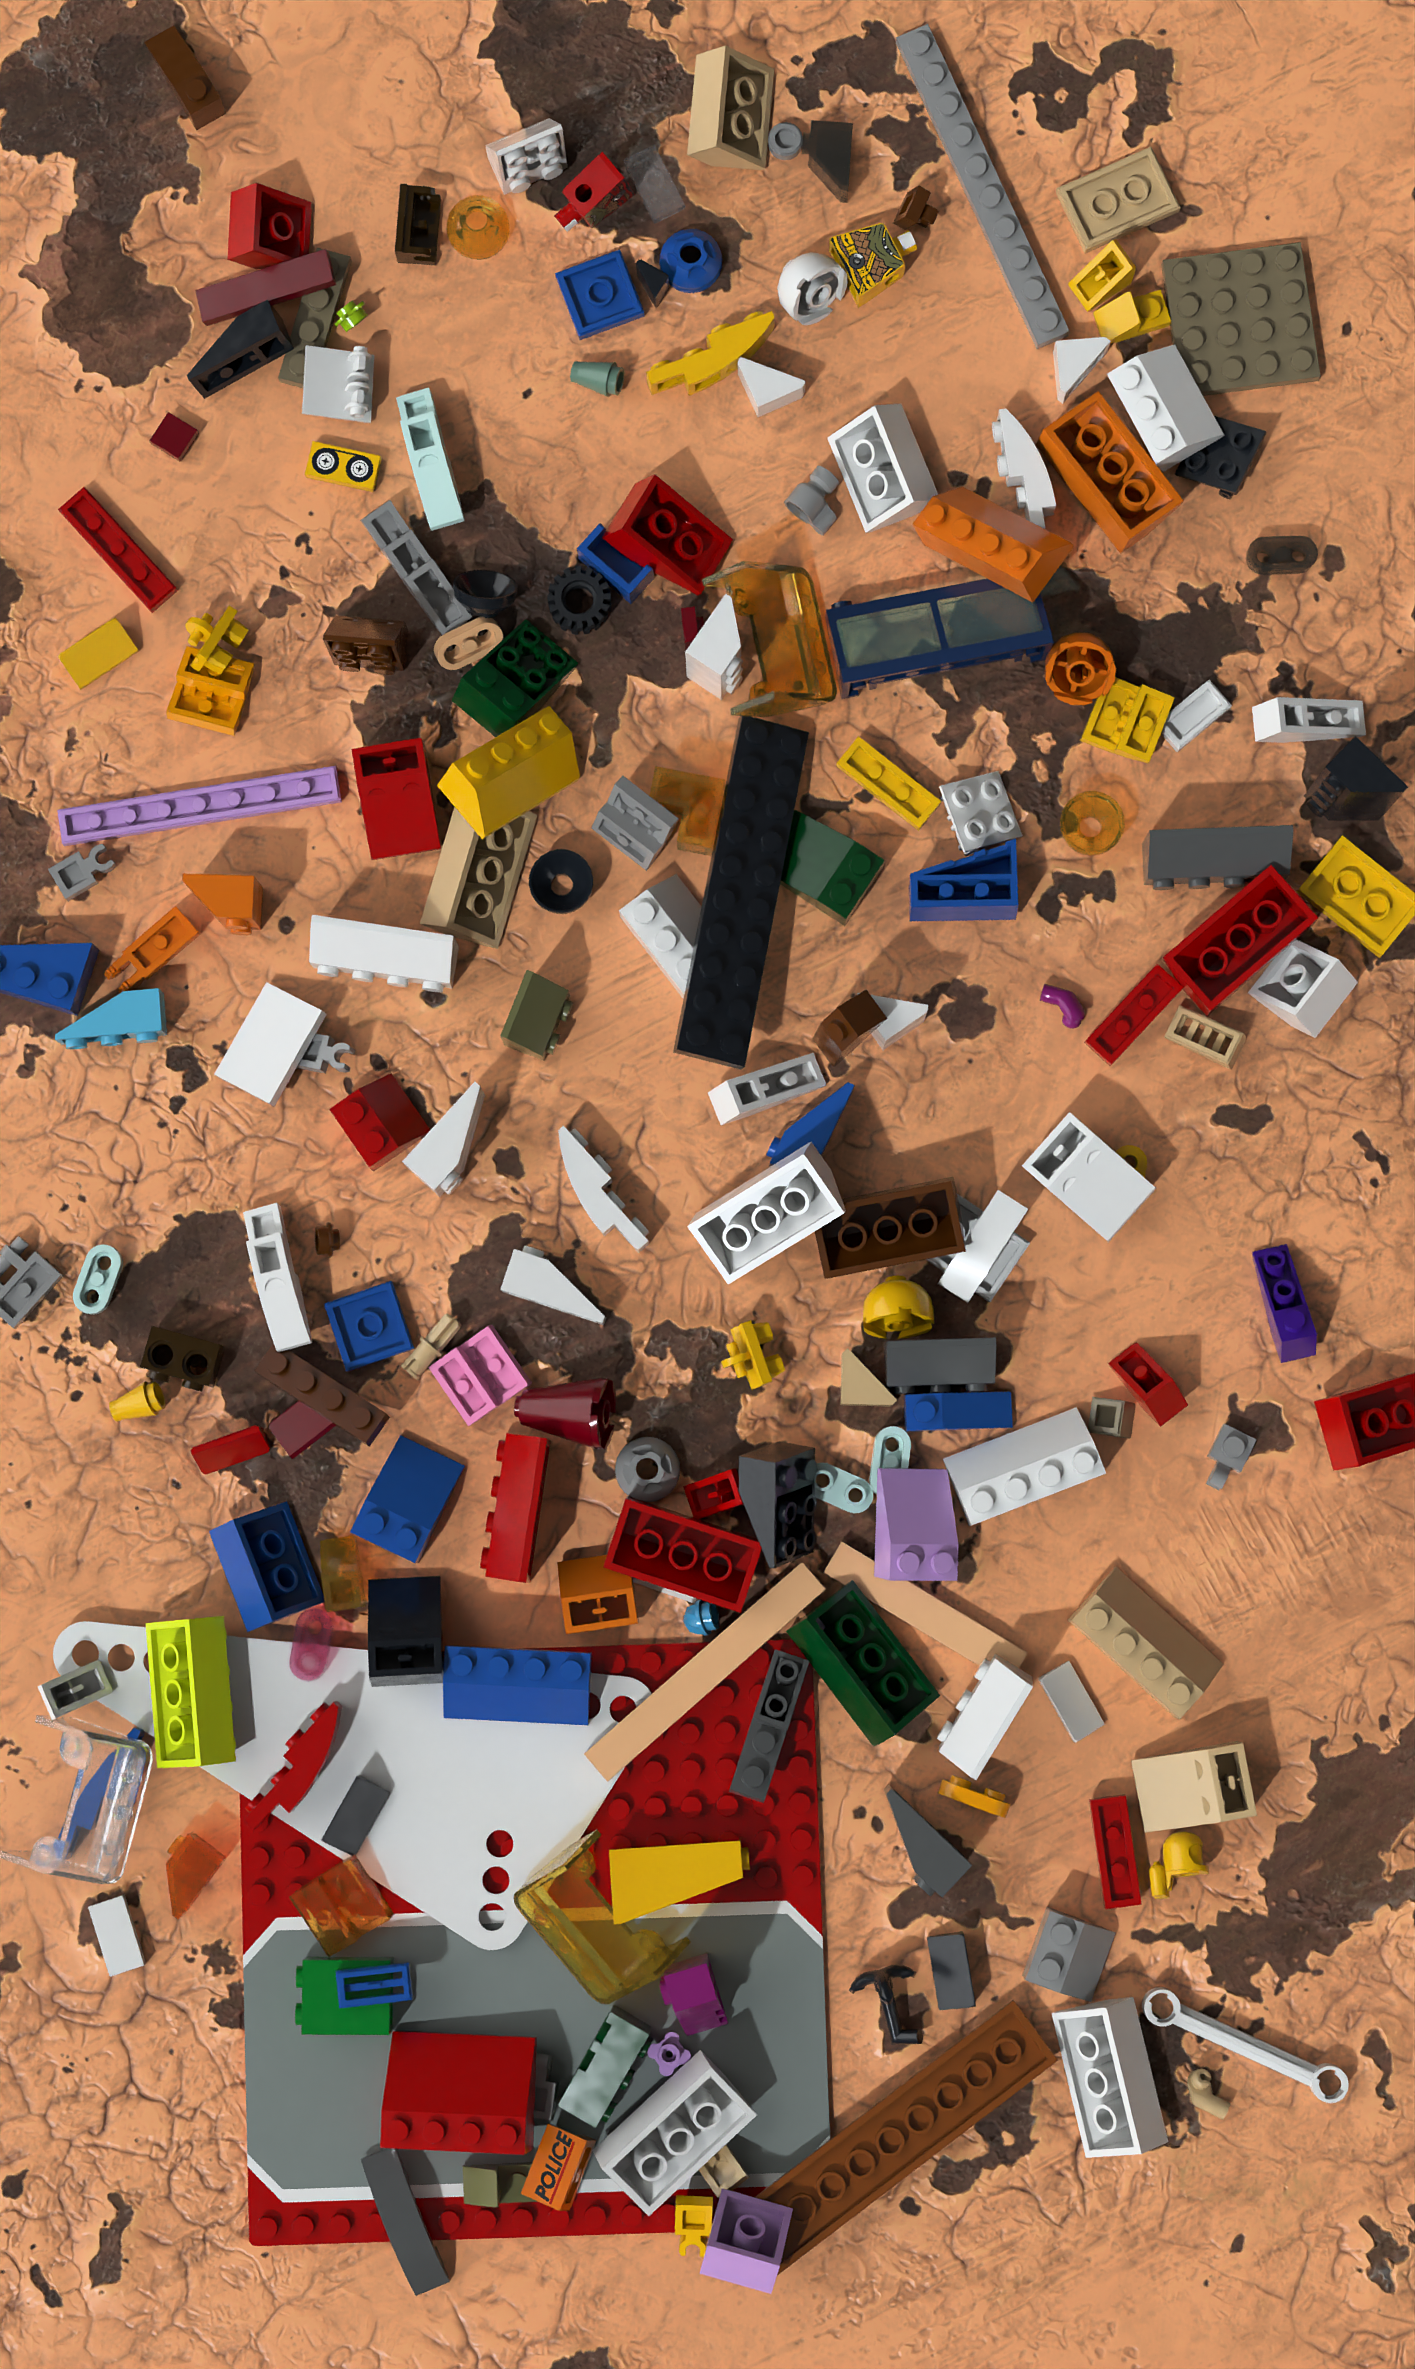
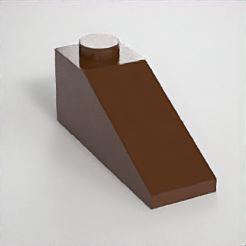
M174 25L144 42L196 131L226 114L221 97Z
M864 990L838 1006L820 1023L813 1040L830 1064L835 1067L888 1018L869 992Z

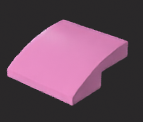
M493 1325L487 1326L464 1344L454 1348L428 1367L468 1426H471L532 1384Z

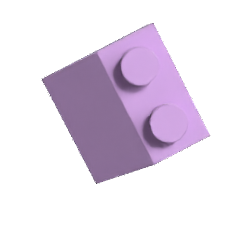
M722 2188L700 2274L771 2294L779 2271L793 2208Z

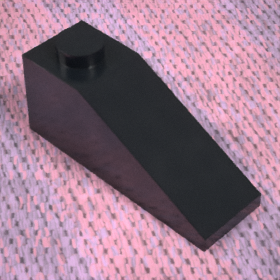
M268 299L237 316L187 374L188 380L204 399L294 349L283 319Z

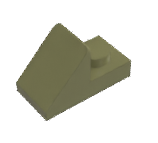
M533 2162L463 2165L464 2204L495 2208L499 2207L500 2203L537 2202L521 2194Z

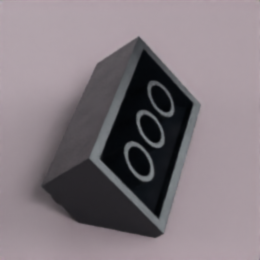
M1355 736L1325 766L1304 797L1308 800L1306 802L1308 808L1318 817L1324 815L1329 821H1379L1408 786Z

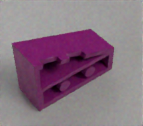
M708 1953L666 1965L664 1976H661L659 1984L665 2006L672 2004L674 2013L687 2036L729 2024Z

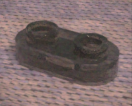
M1306 536L1260 537L1250 544L1246 552V563L1253 572L1260 575L1300 574L1312 568L1317 559L1318 550L1315 543ZM1301 552L1304 560H1294L1292 553ZM1257 554H1267L1269 561L1266 563L1260 562Z

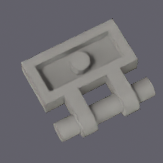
M20 1236L10 1246L6 1244L0 1250V1277L11 1265L18 1269L5 1285L0 1282V1317L14 1329H17L64 1276L36 1251L25 1261L20 1254L29 1244Z

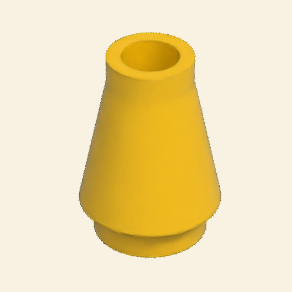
M147 1381L120 1398L109 1402L111 1415L116 1422L124 1419L155 1416L166 1407L165 1397L157 1382L149 1384Z

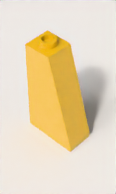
M739 1840L609 1850L614 1924L625 1923L743 1878V1870H750L748 1847L741 1848V1841Z

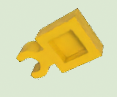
M676 2195L675 2235H681L679 2240V2253L681 2256L686 2255L687 2246L696 2245L700 2248V2257H704L707 2246L706 2236H709L712 2227L713 2197Z

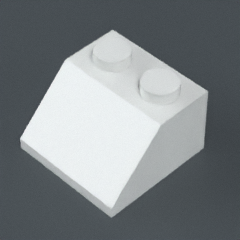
M1295 940L1273 959L1248 993L1291 1027L1316 1038L1358 982L1339 959Z

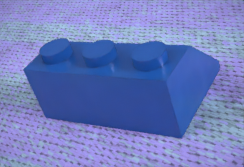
M287 1501L233 1519L209 1531L247 1632L326 1602Z

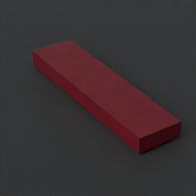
M326 249L195 291L202 322L209 326L235 318L267 299L271 305L279 304L335 286L336 280L330 255Z

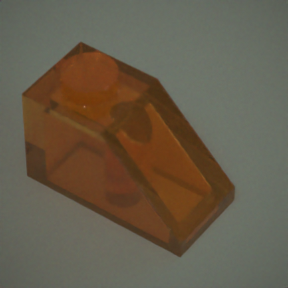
M194 1832L187 1834L185 1838L179 1835L167 1850V1853L171 1855L166 1862L172 1915L178 1920L186 1914L227 1859L225 1855Z

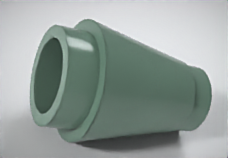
M575 361L571 368L570 380L610 397L611 394L619 395L624 382V368L618 367L616 362Z

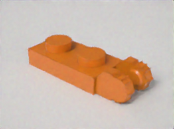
M175 906L122 951L123 955L107 968L104 975L108 980L116 978L132 963L138 971L125 980L118 990L120 993L132 991L140 986L145 979L151 978L195 940L200 933Z

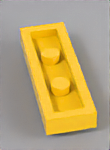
M859 736L836 763V767L918 831L941 804V800Z

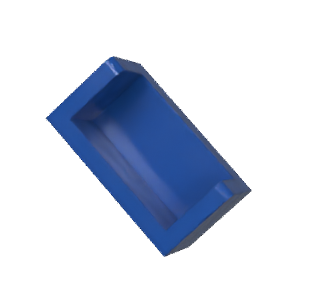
M600 523L577 548L578 558L588 568L593 569L596 575L600 573L603 576L604 582H607L613 590L632 604L654 580L653 568L648 564L642 567L627 559L602 537L606 532V528Z

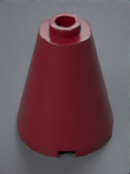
M602 1377L524 1389L521 1396H517L515 1399L514 1415L519 1418L521 1425L594 1449H607L614 1431V1425L609 1424L610 1413H616V1391L612 1380Z

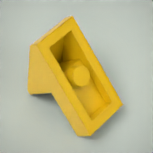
M1161 289L1134 298L1131 291L1126 292L1093 312L1100 337L1109 339L1111 341L1110 344L1166 328L1171 324Z

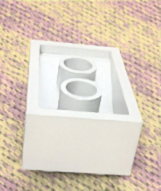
M476 1082L467 1089L402 1161L412 1173L439 1197L444 1192L450 1195L463 1180L460 1174L465 1168L485 1097L482 1088Z

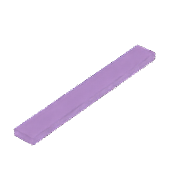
M336 766L59 809L57 812L63 846H70L341 803L342 799Z

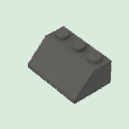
M996 1337L887 1341L884 1345L886 1388H894V1394H915V1387L929 1386L930 1393L951 1392V1386L965 1385L966 1392L987 1391V1385L995 1383Z

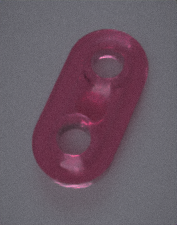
M311 1608L305 1610L298 1617L295 1626L289 1665L292 1673L297 1678L307 1682L319 1679L325 1673L328 1663L333 1622L330 1616L321 1609ZM314 1621H319L322 1625V1629L318 1634H311L309 1631V1626ZM306 1657H313L315 1659V1666L311 1670L303 1668L302 1663Z

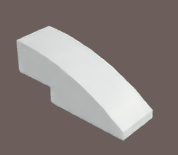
M997 1190L965 1240L966 1252L956 1254L938 1284L968 1303L1028 1211V1208Z

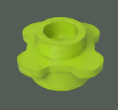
M352 300L336 313L340 319L336 321L335 326L341 325L348 332L365 319L368 314L362 308L365 304L364 301L356 306Z

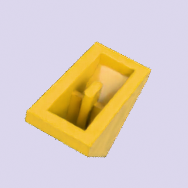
M1114 239L1068 285L1088 312L1132 283L1136 266L1117 239Z

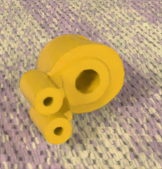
M1184 1831L1173 1833L1166 1838L1163 1843L1164 1865L1162 1866L1159 1861H1155L1149 1869L1152 1897L1155 1899L1170 1898L1169 1891H1172L1174 1877L1209 1874L1208 1866L1203 1865V1843L1197 1835Z

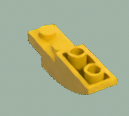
M762 311L751 313L744 318L743 322L732 326L730 323L721 324L713 328L711 333L707 335V350L703 351L702 348H696L685 353L683 358L677 361L670 362V360H664L654 364L650 368L651 370L646 372L647 385L651 395L685 384L690 396L709 388L738 369L739 358L743 357L749 360L772 333L775 324L773 312L770 311L764 314Z

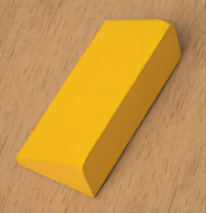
M115 617L60 653L58 658L80 690H82L139 652V650Z

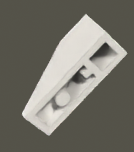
M1276 697L1252 707L1255 742L1288 743L1352 738L1355 736L1362 737L1366 735L1363 701Z
M810 1053L726 1080L709 1091L708 1095L720 1125H724L826 1086V1082L814 1053Z
M524 1246L523 1251L513 1250L500 1289L502 1292L601 1325L605 1324L606 1317L549 1260L543 1258V1251L529 1246Z

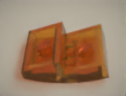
M355 1854L325 1871L289 1896L328 1957L357 1942L362 1935L389 1921L394 1915Z

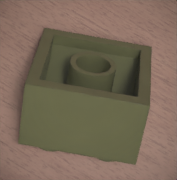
M526 970L500 1035L504 1045L543 1061L547 1053L553 1055L560 1039V1035L556 1033L560 1020L567 1021L573 1006V1002L569 1001V990L532 971Z

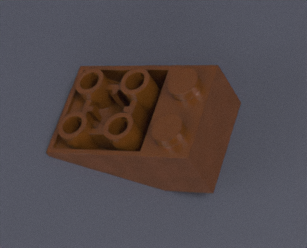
M334 616L323 635V641L334 665H338L340 670L359 672L360 667L374 668L375 673L383 675H394L395 670L404 671L408 628L405 621Z

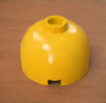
M895 1275L887 1277L885 1282L876 1285L864 1300L863 1327L868 1335L886 1339V1332L901 1331L898 1339L909 1338L930 1331L932 1329L931 1323L934 1324L931 1297L923 1287L915 1282L906 1280L904 1276Z

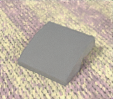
M622 776L615 783L606 804L598 811L592 829L647 871L664 847L679 818L626 777Z

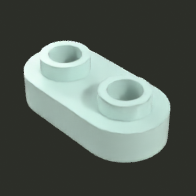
M97 1245L88 1252L73 1291L74 1304L80 1311L95 1315L103 1312L108 1307L123 1267V1259L118 1250L109 1245ZM104 1257H109L111 1266L106 1270H102L99 1265L100 1260ZM96 1290L99 1294V1299L91 1304L87 1300V1295L90 1291Z
M896 1426L886 1427L880 1430L874 1439L869 1483L876 1495L878 1468H908L911 1440L907 1432L902 1428ZM888 1438H894L898 1443L897 1449L893 1452L885 1447V1442Z
M817 1463L815 1480L817 1475L826 1474L830 1481L828 1486L824 1488L819 1487L815 1481L816 1498L849 1513H861L869 1508L873 1501V1490L866 1480L831 1464ZM857 1488L862 1492V1499L859 1502H852L849 1499L848 1494L851 1489Z

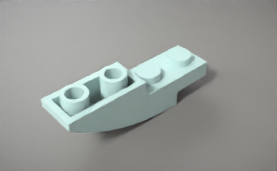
M430 388L396 397L406 448L431 531L465 521L451 461L446 452Z

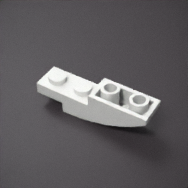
M1006 408L999 409L997 421L992 422L994 443L1000 442L1002 455L997 456L999 476H1005L1007 487L1021 485V487L1016 488L1018 509L1024 508L1026 520L1045 529L1044 516L1054 515L1056 508L1054 492L1046 466L1034 442L1019 421Z
M563 1125L558 1130L560 1149L568 1177L581 1205L604 1236L616 1227L635 1250L640 1253L649 1245V1241L645 1237L649 1231L637 1217H634L631 1221L621 1211L625 1204L612 1190L607 1194L603 1191L612 1183V1179L608 1175L612 1171L611 1167L599 1154L593 1158L584 1149L589 1143L575 1128L569 1132Z
M273 1203L243 1212L249 1241H246L253 1275L276 1351L281 1352L312 1343L298 1275L294 1272L281 1206L278 1203Z

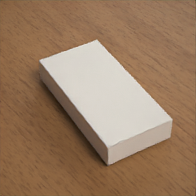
M1208 680L1169 712L1161 735L1176 752H1179L1226 713L1232 705L1216 686Z
M125 1894L89 1906L88 1909L109 1976L111 1977L146 1965Z

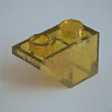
M356 1535L320 1540L321 1579L326 1612L365 1607L366 1599Z

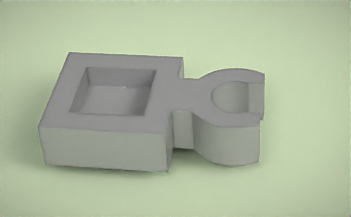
M103 844L93 847L89 857L86 859L78 851L48 869L67 901L97 885L98 882L94 874L97 872L108 873L116 867L113 860L105 864L98 863L99 855L107 851Z
M315 1034L297 1068L326 1074L328 1064H330L339 1072H350L348 1065L340 1063V1057L344 1053L355 1054V1049L346 1043L334 1045L335 1040L332 1037Z

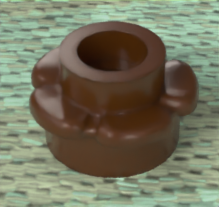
M329 1222L326 1223V1226H316L315 1228L317 1255L327 1254L328 1258H331L333 1251L340 1249L339 1230L332 1229V1225Z

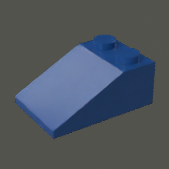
M400 1435L365 1499L350 1532L413 1563H419L465 1466Z

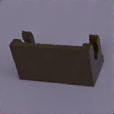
M400 184L395 254L398 263L436 265L441 196L435 194V188Z

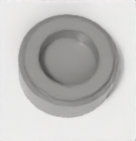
M783 122L771 129L768 136V147L774 157L780 160H791L801 152L803 136L796 125Z

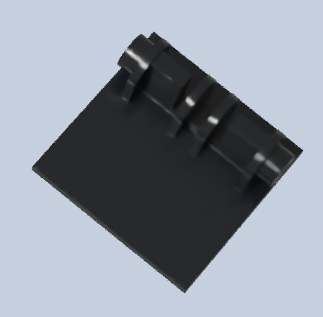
M1214 416L1225 436L1181 461L1175 475L1220 489L1219 495L1226 499H1231L1233 495L1238 494L1239 487L1244 477L1247 476L1248 469L1252 466V461L1258 449L1261 448V443L1267 432Z

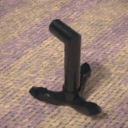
M891 1965L880 1970L864 1972L852 1982L849 1989L854 1994L855 1991L862 1990L869 1984H874L875 1990L879 1994L892 2045L921 2044L923 2042L921 2029H902L892 1991L893 1978H914L916 1975L915 1971L904 1965Z

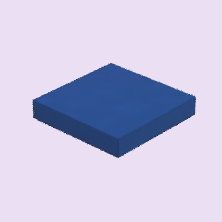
M620 250L555 273V278L579 340L645 317L644 310Z
M392 1281L324 1303L347 1372L415 1349Z

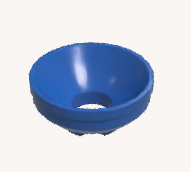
M698 229L680 230L670 236L664 243L660 253V270L668 274L669 285L674 289L684 293L701 292L712 286L720 276L722 270L721 250L712 236ZM686 246H695L700 250L701 257L695 263H686L680 257L682 249Z

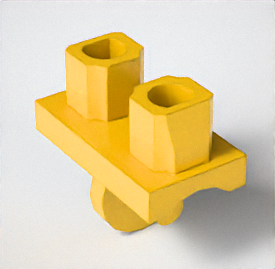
M229 605L214 628L210 625L213 617L208 613H204L201 619L197 617L188 619L185 624L186 630L191 634L187 640L188 643L196 647L199 641L205 642L190 665L192 668L199 672L204 665L210 670L222 674L233 655L217 645L218 642L222 639L237 649L249 629L234 618L238 612L236 609Z
M750 1320L730 1329L734 1342L726 1345L730 1358L721 1361L723 1368L734 1366L737 1378L747 1376L751 1390L772 1382V1378L785 1371L782 1359L778 1354L764 1358L760 1345L773 1340V1333L768 1322L752 1324Z

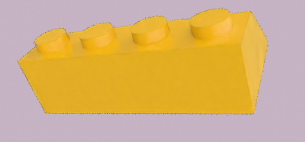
M548 706L453 762L437 786L483 840L579 780L580 774L572 732L553 709Z

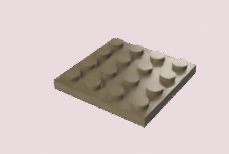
M1301 242L1162 261L1161 267L1166 302L1171 319L1172 343L1176 345L1203 396L1319 381L1321 375Z

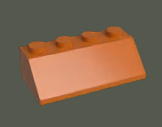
M1099 391L1044 428L1036 443V446L1120 554L1147 536L1184 502Z
M959 487L933 496L912 524L925 546L1032 603L1074 547L1071 542L965 487Z

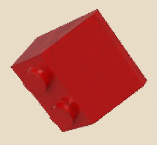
M254 183L231 192L227 260L254 269H264L309 254L312 202L259 183Z
M392 1073L357 1089L329 1109L373 1172L425 1137L430 1131V1128Z

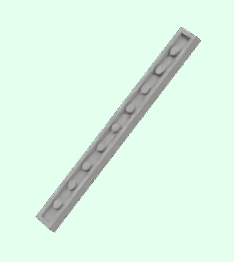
M926 24L896 37V45L1036 349L1069 336V328L929 25Z

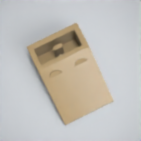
M1234 1741L1131 1760L1145 1833L1257 1816L1242 1742Z

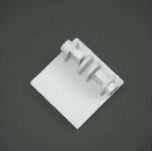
M309 345L305 346L302 414L371 423L374 355L367 353V347L355 346L353 352Z
M999 771L939 786L942 794L940 800L944 802L949 814L947 820L952 821L953 825L950 828L952 831H956V837L959 842L958 849L959 851L963 850L965 856L977 852L978 848L1022 837Z

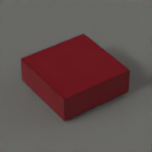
M168 412L149 441L156 448L181 462L199 432L191 425Z

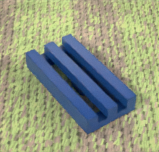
M410 1962L335 1971L339 2008L413 2000ZM402 1971V1978L345 1984L344 1978ZM403 1986L404 1988L403 1993L346 1999V1992Z

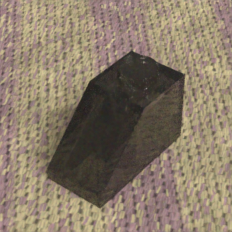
M811 120L810 133L803 132L802 154H809L808 167L840 202L847 203L853 123Z

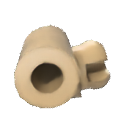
M1201 2068L1192 2071L1188 2076L1187 2086L1193 2105L1223 2120L1229 2110L1230 2103L1213 2095L1210 2083L1212 2078L1207 2070Z

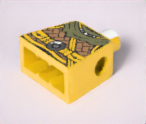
M884 223L840 234L830 238L829 252L833 260L847 273V287L858 308L900 280L905 272V263L902 257L917 250L916 242L910 231L892 238Z

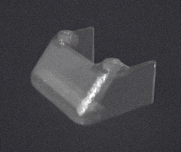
M36 1715V1723L63 1732L60 1742V1755L66 1764L79 1769L60 1839L52 1836L42 1837L34 1844L32 1850H1L0 1858L43 1874L97 1884L115 1883L122 1877L153 1762L151 1748L144 1741L73 1717L60 1716L52 1720L50 1716Z

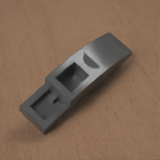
M775 1649L729 1792L764 1803L809 1660Z

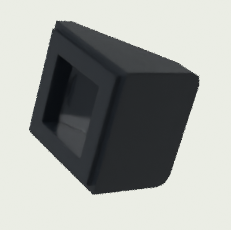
M638 259L636 263L637 276L652 304L657 308L669 289V276L642 259Z

